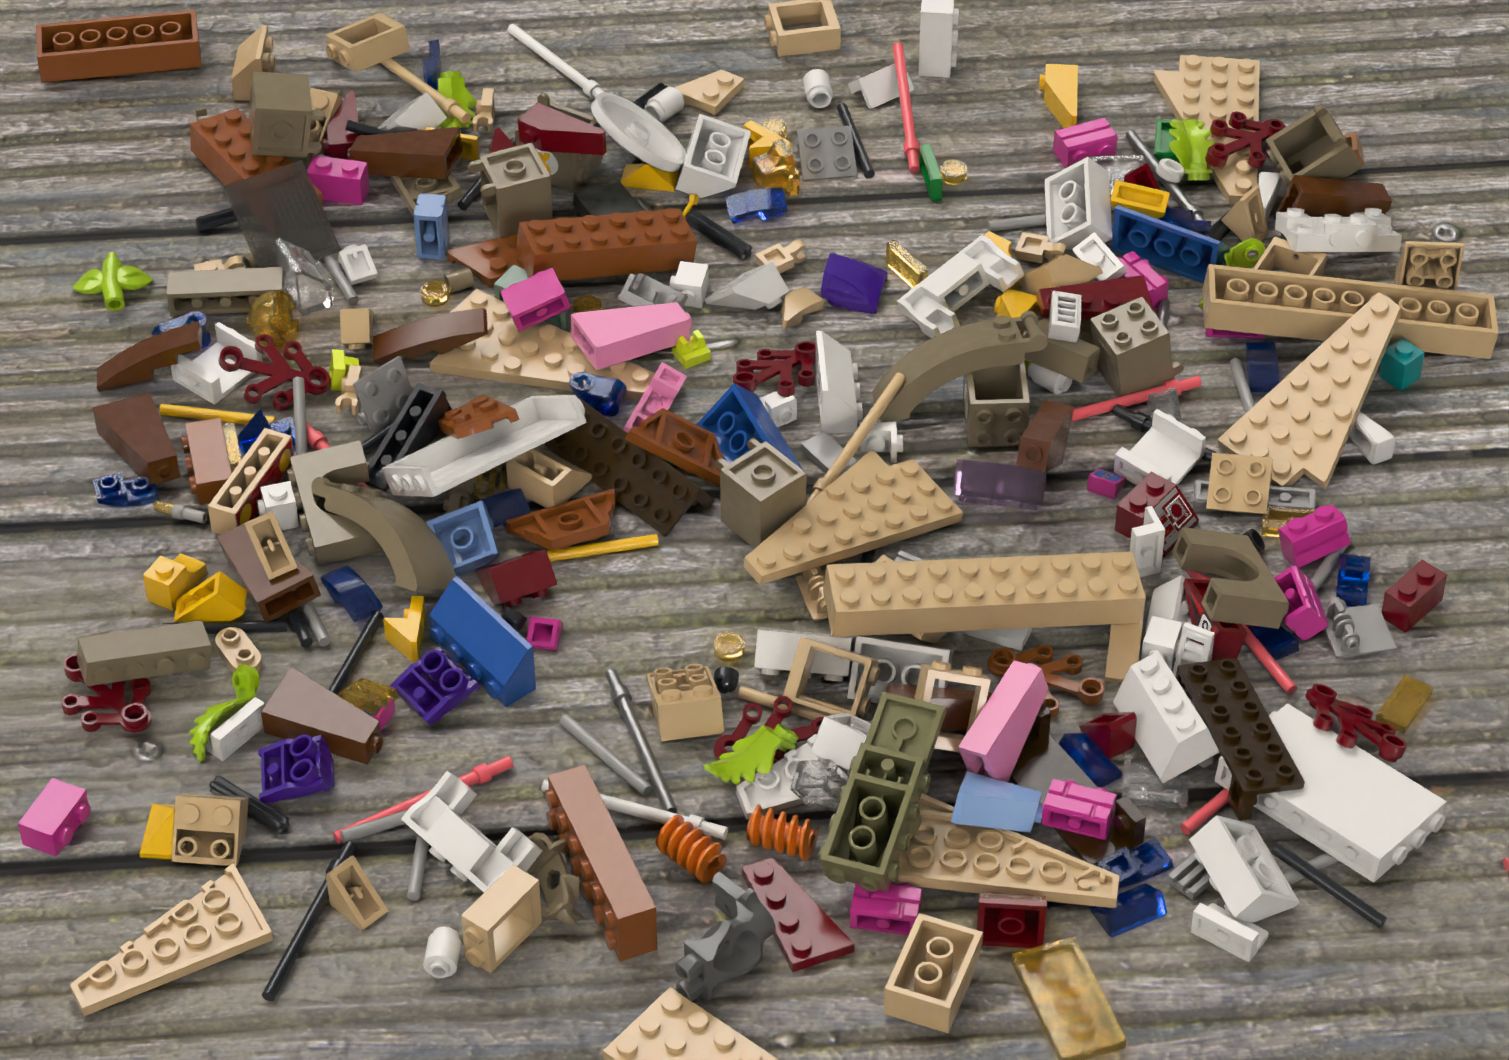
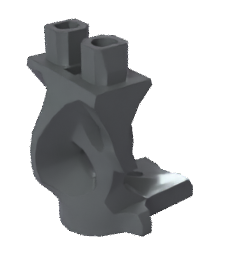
M720 871L714 875L712 880V886L716 893L715 906L731 920L724 919L722 923L708 930L699 940H685L684 957L675 963L676 972L682 978L676 984V991L691 1001L700 995L708 1001L711 1000L715 985L718 982L742 976L753 969L762 959L764 941L776 931L773 917L758 900L755 891L751 887L744 891Z

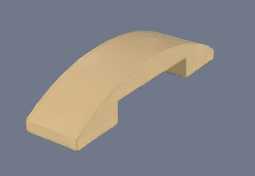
M1145 603L1140 623L1111 624L1105 682L1122 683L1130 666L1139 662Z

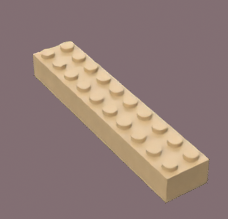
M1208 264L1202 290L1204 328L1326 341L1370 299L1380 292L1401 306V316L1388 345H1393L1401 338H1404L1423 352L1491 359L1499 334L1494 295L1213 264Z
M1133 551L829 564L826 566L823 585L832 637L1140 623L1146 599Z

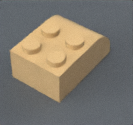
M919 913L885 986L884 1014L949 1033L974 975L980 955L983 932Z

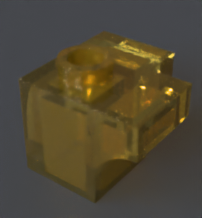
M783 138L773 141L771 148L766 153L753 157V180L764 195L772 192H782L789 197L800 194V173L794 162V153Z

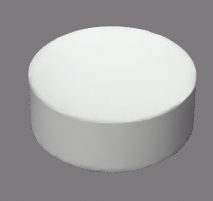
M1161 159L1156 168V172L1160 177L1173 183L1180 182L1185 173L1183 166L1171 159Z

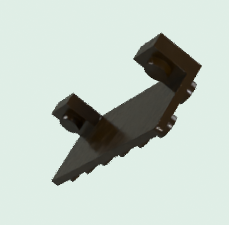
M581 398L579 400L585 408L584 417L587 423L545 442V446L560 458L592 474L591 481L602 490L614 489L618 502L664 537L668 536L691 505L695 507L699 503L708 510L715 501L704 490L660 457L625 440L628 433Z
M1238 659L1196 662L1177 666V681L1188 698L1193 700L1232 774L1227 799L1239 821L1251 819L1253 806L1257 804L1258 794L1304 788L1305 781Z
M1043 703L1019 755L1010 780L1015 785L1041 791L1040 803L1044 804L1053 779L1061 781L1072 780L1081 786L1098 788L1049 734L1051 712ZM1125 796L1116 801L1115 816L1106 840L1054 828V830L1081 860L1098 866L1143 843L1146 816Z

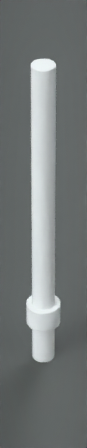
M509 25L508 33L583 88V92L590 98L595 99L598 94L605 92L600 84L594 80L587 79L517 25Z
M547 779L543 781L542 792L549 789ZM600 794L607 809L666 824L673 816L680 815ZM691 814L689 817L681 815L684 818V822H691L693 824V830L699 828L704 835L723 840L726 839L728 827L706 822L704 817Z

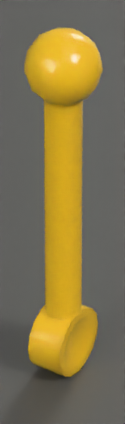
M690 194L689 203L683 211L685 218L693 205L698 204V194Z

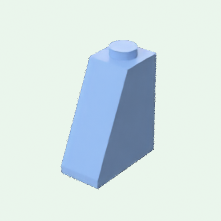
M967 771L957 795L951 823L1031 833L1034 822L1041 823L1043 804L1040 803L1042 792Z

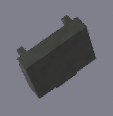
M621 182L574 192L573 195L574 212L577 217L632 213L642 210L653 211L643 197L633 198Z

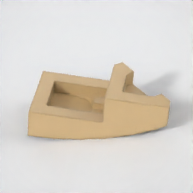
M806 287L787 293L780 312L781 317H783L782 327L786 329L801 325L803 315L822 310L825 300Z

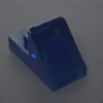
M260 409L236 437V443L243 456H245L264 428L290 435L292 437V445L295 446L294 421L291 417L269 423Z

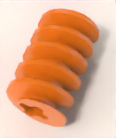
M758 804L749 819L746 840L750 839L752 846L757 847L762 843L765 850H771L775 846V851L779 854H783L787 850L789 857H796L799 854L801 860L808 861L817 843L819 826L814 830L811 829V819L808 818L802 826H799L798 815H794L790 823L786 822V812L784 811L781 812L778 819H774V808H769L764 816L762 815V806Z
M673 816L657 835L655 842L658 850L662 854L667 855L670 860L677 862L689 874L696 876L700 882L708 883L712 881L714 875L719 871L721 872L726 864L727 857L725 854H721V844L718 842L712 844L713 840L709 835L703 836V832L699 828L693 830V824L691 822H684L683 816Z

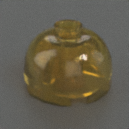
M275 290L263 293L253 301L249 315L246 317V325L255 339L260 334H268L272 337L276 348H283L288 341L297 340L299 320H293L292 311L297 309L291 295L286 290ZM265 341L259 342L264 346H269L268 343Z

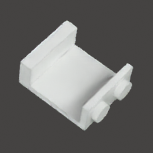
M220 322L215 324L217 343L193 361L178 354V364L171 365L172 377L175 382L214 405L255 374L254 372L241 369L234 372L223 370L218 362L223 348L235 346L242 351L244 358L262 362V354L256 351L255 341L245 338L236 330L228 328ZM231 359L225 360L229 364H235Z
M1156 409L1153 412L1152 427L1130 451L1121 447L1115 454L1114 472L1126 477L1128 481L1135 485H1138L1151 471L1178 485L1203 457L1206 437L1198 430L1189 428L1177 421L1172 415L1165 414Z

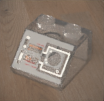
M281 238L276 239L278 267H283L285 291L300 314L304 316L333 306L332 294L335 293V286L331 277L325 276L321 262L319 260L315 261L308 250Z

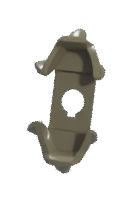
M536 832L528 838L543 851L526 873L530 875L536 873L548 904L547 907L541 904V914L548 920H560L574 927L577 924L576 921L582 919V915L574 909V903L580 898L579 876L568 873L561 854L566 840L564 838L553 842L544 833ZM560 872L559 885L557 888L551 889L550 881L552 874Z

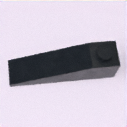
M420 383L416 384L367 466L370 481L365 482V484L386 492L390 487L382 468L426 447L438 434L440 426L437 420L444 417L446 412L452 410L442 391Z

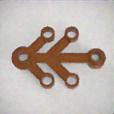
M1041 644L1035 649L1018 654L1007 648H998L992 652L987 660L988 670L993 675L999 677L1005 675L1014 660L1025 664L1035 661L1039 664L1038 667L1042 668L1048 686L1079 696L1082 703L1087 706H1095L1103 699L1104 684L1097 678L1087 677L1078 683L1054 675L1060 672H1065L1069 675L1079 674L1082 671L1083 662L1079 655L1069 654L1064 659L1053 661L1052 647ZM1048 689L1043 704L1053 707L1048 708L1052 718L1059 713V701L1052 696Z

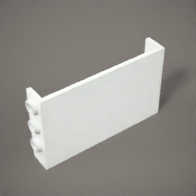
M576 395L531 396L510 406L516 409L520 420L510 423L509 419H504L494 423L493 429L478 432L461 439H456L449 435L383 467L382 471L392 495L434 497L587 423L584 417L585 408Z
M1288 703L1279 711H1273L1269 715L1302 775L1305 784L1302 789L1258 794L1257 804L1254 807L1373 883L1393 865H1400L1405 860L1408 852L1413 848L1418 849L1431 832H1438L1444 824L1446 817L1443 813L1447 802L1358 746L1355 745L1354 748L1349 749L1339 745L1336 742L1337 733L1332 730L1327 732L1316 728L1313 725L1314 719ZM1221 756L1214 781L1229 790L1232 774Z

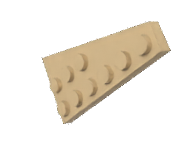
M234 863L224 869L225 874L215 882L209 880L201 886L202 891L192 899L182 900L143 929L144 934L134 942L129 940L119 947L120 952L110 960L100 961L70 984L71 993L83 1016L273 940L269 925Z

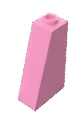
M677 302L571 314V337L596 370L676 346L677 339L680 336H684L689 342L690 329L693 326L690 314L685 312Z
M1015 660L1012 662L958 746L967 771L1005 782L1009 781L1049 689L1042 668L1032 663L1025 664Z

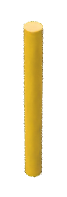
M162 403L159 409L160 415L199 420L221 418V422L268 428H275L276 426L275 416Z
M657 534L572 546L567 549H557L554 551L547 550L550 562L654 547L658 546L659 543Z

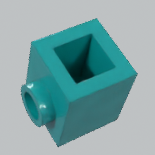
M1401 338L1393 345H1388L1381 361L1379 377L1402 391L1420 379L1425 352L1404 338Z

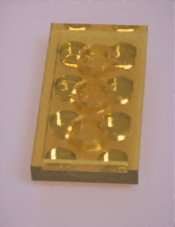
M1075 937L1011 954V963L1058 1060H1085L1126 1048L1127 1039Z

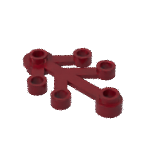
M1237 111L1231 113L1228 122L1232 128H1229L1228 124L1223 120H1213L1210 127L1212 135L1238 140L1226 145L1214 143L1208 148L1205 161L1212 167L1222 168L1226 165L1229 155L1250 147L1247 163L1253 168H1261L1266 159L1265 154L1262 152V141H1266L1267 138L1286 126L1277 119L1266 120L1263 123L1247 120L1245 114ZM1245 128V129L1253 130V131H1256V132H1249V131H1244V130H1239V129Z
M268 334L258 335L254 346L257 352L266 354L272 364L244 358L242 351L235 346H227L220 352L219 365L227 372L241 369L270 376L257 384H250L246 387L244 399L250 404L258 403L263 394L287 381L293 382L295 377L304 378L305 394H324L331 384L328 372L322 367H313L302 352V347L297 341H288L284 346L283 355L286 359L295 361L301 371L290 368L274 346L272 337ZM265 341L269 346L264 347L259 342ZM288 348L296 349L297 353H290ZM231 359L235 364H229L225 360ZM311 380H318L320 385L312 383ZM293 387L287 391H278L274 395L272 403L275 409L284 411L289 408L290 403L293 401ZM255 391L258 396L252 397L248 392ZM284 398L287 403H279L277 399Z
M810 341L799 342L795 345L794 350L761 349L757 352V360L740 359L736 362V374L733 376V384H737L754 393L757 385L780 374V381L777 383V393L782 397H789L795 394L792 368L800 364L801 370L798 372V384L805 387L813 386L816 380V373L812 368V365L816 362V343ZM754 370H763L757 374H754Z
M77 653L67 656L63 661L66 677L73 682H82L85 685L77 662ZM147 678L134 679L132 681L133 699L131 704L123 700L126 681L112 682L111 689L105 684L87 686L97 696L67 694L61 700L63 712L67 715H75L81 709H114L117 713L99 714L93 710L84 712L81 715L82 728L87 732H94L101 725H121L127 732H141L147 729L152 721L151 713L145 707V699L151 694L150 681Z
M1313 684L1312 689L1307 690L1305 697L1309 701V705L1317 711L1313 720V725L1316 728L1328 732L1335 721L1330 712L1338 717L1340 731L1336 742L1339 745L1349 749L1354 748L1358 739V735L1354 732L1355 729L1378 746L1380 750L1379 756L1384 760L1397 762L1398 759L1403 757L1407 743L1400 737L1395 736L1397 730L1392 725L1371 720L1373 712L1370 709L1335 699L1337 693L1332 688L1323 684Z
M786 696L776 698L773 712L765 726L774 729L777 724L782 723L784 718L791 715L793 703L790 698ZM748 703L745 705L742 719L732 735H723L717 739L714 745V755L717 760H721L719 757L722 754L729 753V751L725 750V746H733L736 741L745 738L752 725L760 722L762 708L758 704ZM785 704L788 706V709L780 710L777 706ZM755 711L758 715L750 717L747 715V712ZM824 717L814 719L809 726L791 729L799 737L797 742L805 741L818 734L817 726H821ZM777 749L774 758L780 761L789 750L783 752Z

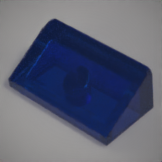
M1067 733L1060 739L1058 744L1097 787L1102 788L1122 777L1121 770L1086 733Z
M1147 883L1118 894L1116 908L1090 907L1091 913L1110 937L1120 935L1167 914L1163 892Z

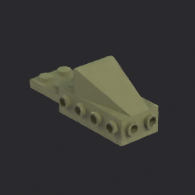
M882 692L865 743L861 742L857 756H854L851 760L847 784L843 785L841 789L837 812L832 815L829 823V835L826 843L822 844L819 851L818 862L822 865L824 875L831 881L844 884L846 881L855 883L871 892L878 890L888 892L891 881H897L901 868V863L898 862L901 852L908 850L910 839L919 829L922 822L919 800L921 794H926L930 786L931 775L927 773V767L946 715L945 706Z

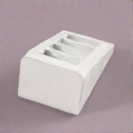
M1259 173L1257 186L1260 188L1266 221L1279 195L1281 184L1279 173Z
M1052 291L1048 338L1077 343L1081 325V295Z
M1359 412L1349 438L1372 465L1391 459L1396 438L1369 417Z
M1185 622L1173 670L1175 677L1178 665L1211 661L1214 632ZM1190 639H1193V640H1195V641L1201 642V643H1203L1204 645H1201V644H1199V643L1193 642V641H1191Z

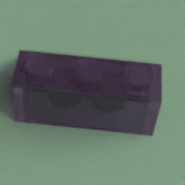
M957 458L953 494L960 495L959 501L977 503V497L989 499V505L1007 507V501L1019 502V508L1037 510V504L1044 505L1049 471L1042 472L1016 465Z

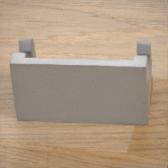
M639 273L638 276L631 274L628 277L617 299L633 307L677 302L683 309L688 296L643 273Z

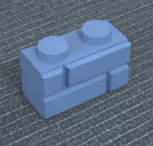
M418 195L413 215L417 257L445 259L450 238L446 208L447 201L444 195Z

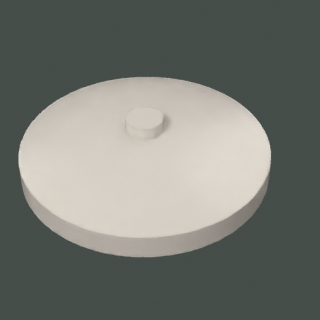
M606 92L598 94L591 104L592 113L602 128L622 149L659 169L669 172H677L681 169L686 155L685 149L660 121L623 97Z

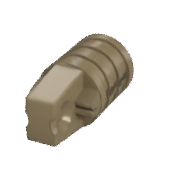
M474 477L447 490L443 509L447 510L446 514L471 505L476 487Z

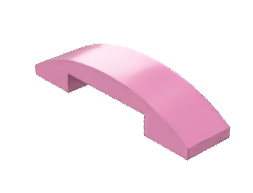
M662 362L623 430L628 433L631 428H637L643 420L653 417L660 409L668 410L687 376Z

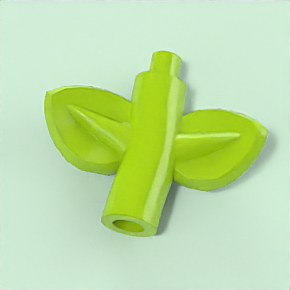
M109 252L102 263V271L98 269L88 271L72 287L74 291L82 294H98L102 292L106 309L119 311L125 306L122 289L137 290L151 284L153 278L134 266L127 265L122 267V261L117 258V254Z

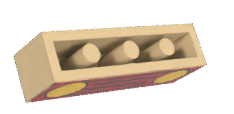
M264 428L208 505L212 532L222 535L255 518L258 514L257 500L262 499L260 487L280 483L287 470L291 467L290 457L294 456L292 437L290 435Z

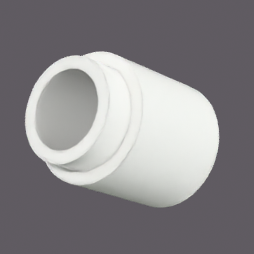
M821 69L809 71L803 78L807 101L815 108H824L830 104L833 97L829 75Z
M666 87L647 101L644 110L661 123L665 122L683 109V95L673 87Z
M1031 363L1028 369V376L1032 378L1034 383L1056 395L1067 391L1073 381L1071 378Z
M438 927L428 937L423 967L427 973L435 978L452 976L457 970L461 940L456 930L450 927Z

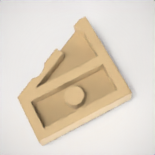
M719 70L674 88L682 93L685 104L716 115L744 87V78L724 70Z

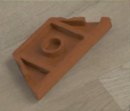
M518 233L447 251L450 263L458 262L465 266V268L469 267L473 277L479 278L482 283L490 288L494 287V283L512 265L525 269L516 251Z
M482 394L463 406L446 412L445 416L437 421L442 432L456 439H461L478 432L493 429V424L501 420L509 419L510 423L520 419L515 408Z
M662 408L653 417L643 420L637 428H631L626 435L625 440L657 455L663 460L681 467L688 473H693L720 487V471L716 468L715 461L719 458L724 459L718 448L719 444L714 433Z
M609 489L505 520L506 531L552 551L567 549L571 545L584 541H594L601 536L610 534L616 504L615 490Z

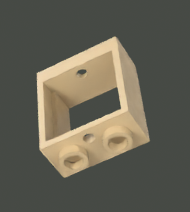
M796 0L768 4V15H764V24L766 31H769L771 47L775 46L778 57L840 49L841 28L831 0ZM820 21L822 25L820 27L783 31L782 28L784 25Z
M382 13L375 14L325 35L327 40L326 51L330 59L355 73L411 50L405 25Z
M1274 237L1253 269L1271 271L1273 267H1277L1296 274L1324 276L1327 254L1322 252H1295L1290 249L1287 240Z
M800 637L783 696L790 698L792 702L833 715L850 713L861 719L862 716L865 717L870 707L871 698H868L871 685L875 686L879 677L880 668L876 667L878 660L810 638ZM816 650L865 665L852 709L804 695Z
M933 660L932 665L921 664L915 694L916 700L930 703L935 679L976 685L967 727L968 732L986 704L991 679L982 674V669L973 666H963V670L951 669L950 663ZM940 731L934 749L960 753L958 746L965 735Z
M512 865L461 915L465 958L470 964L492 973L542 923L540 887L537 878Z

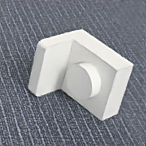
M366 244L360 246L349 245L339 252L337 262L340 267H343L351 285L377 278L378 273Z
M776 391L759 398L777 427L797 420V399L793 395L785 398Z
M896 422L875 423L861 443L860 452H869L871 450L875 452H890L891 463H897V452H903V435L897 434Z

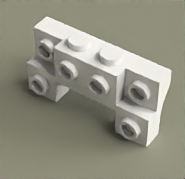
M1287 208V212L1276 213L1275 230L1281 232L1286 237L1290 249L1295 252H1400L1402 239L1401 234L1392 230L1391 218L1381 213L1382 210L1378 208H1365V212H1354L1350 217H1341L1337 214L1311 217L1300 208Z
M981 235L897 300L902 314L918 323L921 331L933 338L943 332L960 327L954 312L986 286L991 284L1004 292L1024 276V272L1018 261L1000 250L991 239Z
M446 771L433 789L424 798L412 805L401 820L432 846L428 851L443 863L447 859L453 865L450 869L452 873L465 882L469 879L483 892L512 865L526 872L543 850L522 832L513 827L496 846L462 816V813L477 796V793L456 775Z

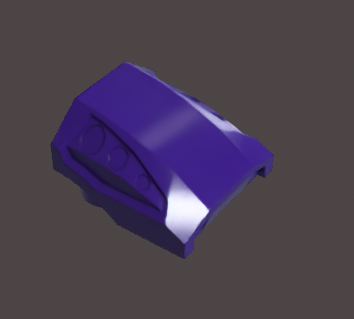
M832 252L829 254L823 274L821 298H825L832 306H843L851 311L877 314L879 298L884 282L887 281L888 272L860 260Z
M440 647L436 650L428 651L421 660L412 663L390 685L429 725L439 721L475 690L482 688Z
M304 734L295 739L281 740L258 750V755L261 757L262 793H259V799L264 803L299 798L322 790L329 791L335 786L334 760L327 741L321 735L310 737Z

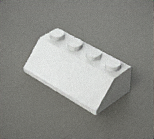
M1159 651L1130 666L1113 703L1118 712H1135L1137 716L1135 740L1162 784L1219 753L1206 724Z

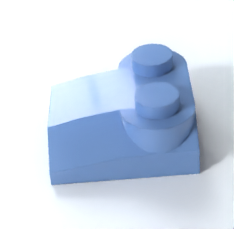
M482 500L426 522L444 547L456 576H462L488 566L500 556L493 531L494 523L488 514L486 504Z

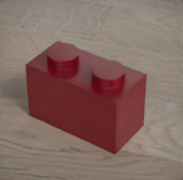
M1422 559L1385 591L1382 606L1384 619L1406 633L1443 600L1447 574Z

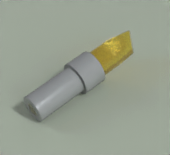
M154 501L153 507L155 511L171 515L173 518L187 519L203 524L207 520V512L188 508L187 505Z

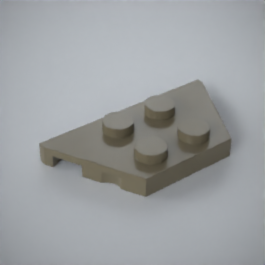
M450 173L448 179L388 176L413 218L417 198L420 194L446 196L447 205L462 197L461 188L452 173Z

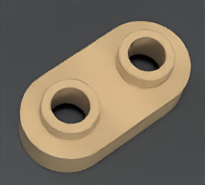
M229 627L218 632L215 637L217 652L233 673L242 664L255 667L258 673L262 669L261 654L242 629Z

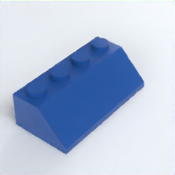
M1119 205L1115 207L1111 251L1122 255L1134 251L1141 259L1148 260L1150 265L1203 284L1208 264L1226 266L1224 254L1229 253L1230 246L1225 243Z
M733 384L696 424L715 434L719 444L718 448L723 454L724 460L728 463L749 452L750 449L747 446V441L755 438L761 444L767 441L803 470L758 395L737 384Z
M458 576L453 578L429 614V635L436 645H441L448 652L450 658L455 663H460L467 670L472 679L478 680L486 688L491 698L498 699L507 707L536 690L533 646Z

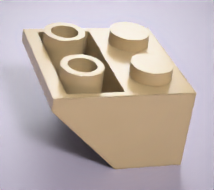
M262 25L238 46L231 78L235 101H250L253 72L276 73V58H271L274 40L273 36L268 34L267 25Z
M1065 254L1029 271L1018 281L1025 293L1037 295L1039 289L1095 282L1093 278L1103 272L1100 267Z
M537 447L506 461L508 488L545 508L567 502L592 479V474L545 449Z
M191 793L177 795L175 797L171 862L230 866L234 863L235 866H238L247 830L249 798Z

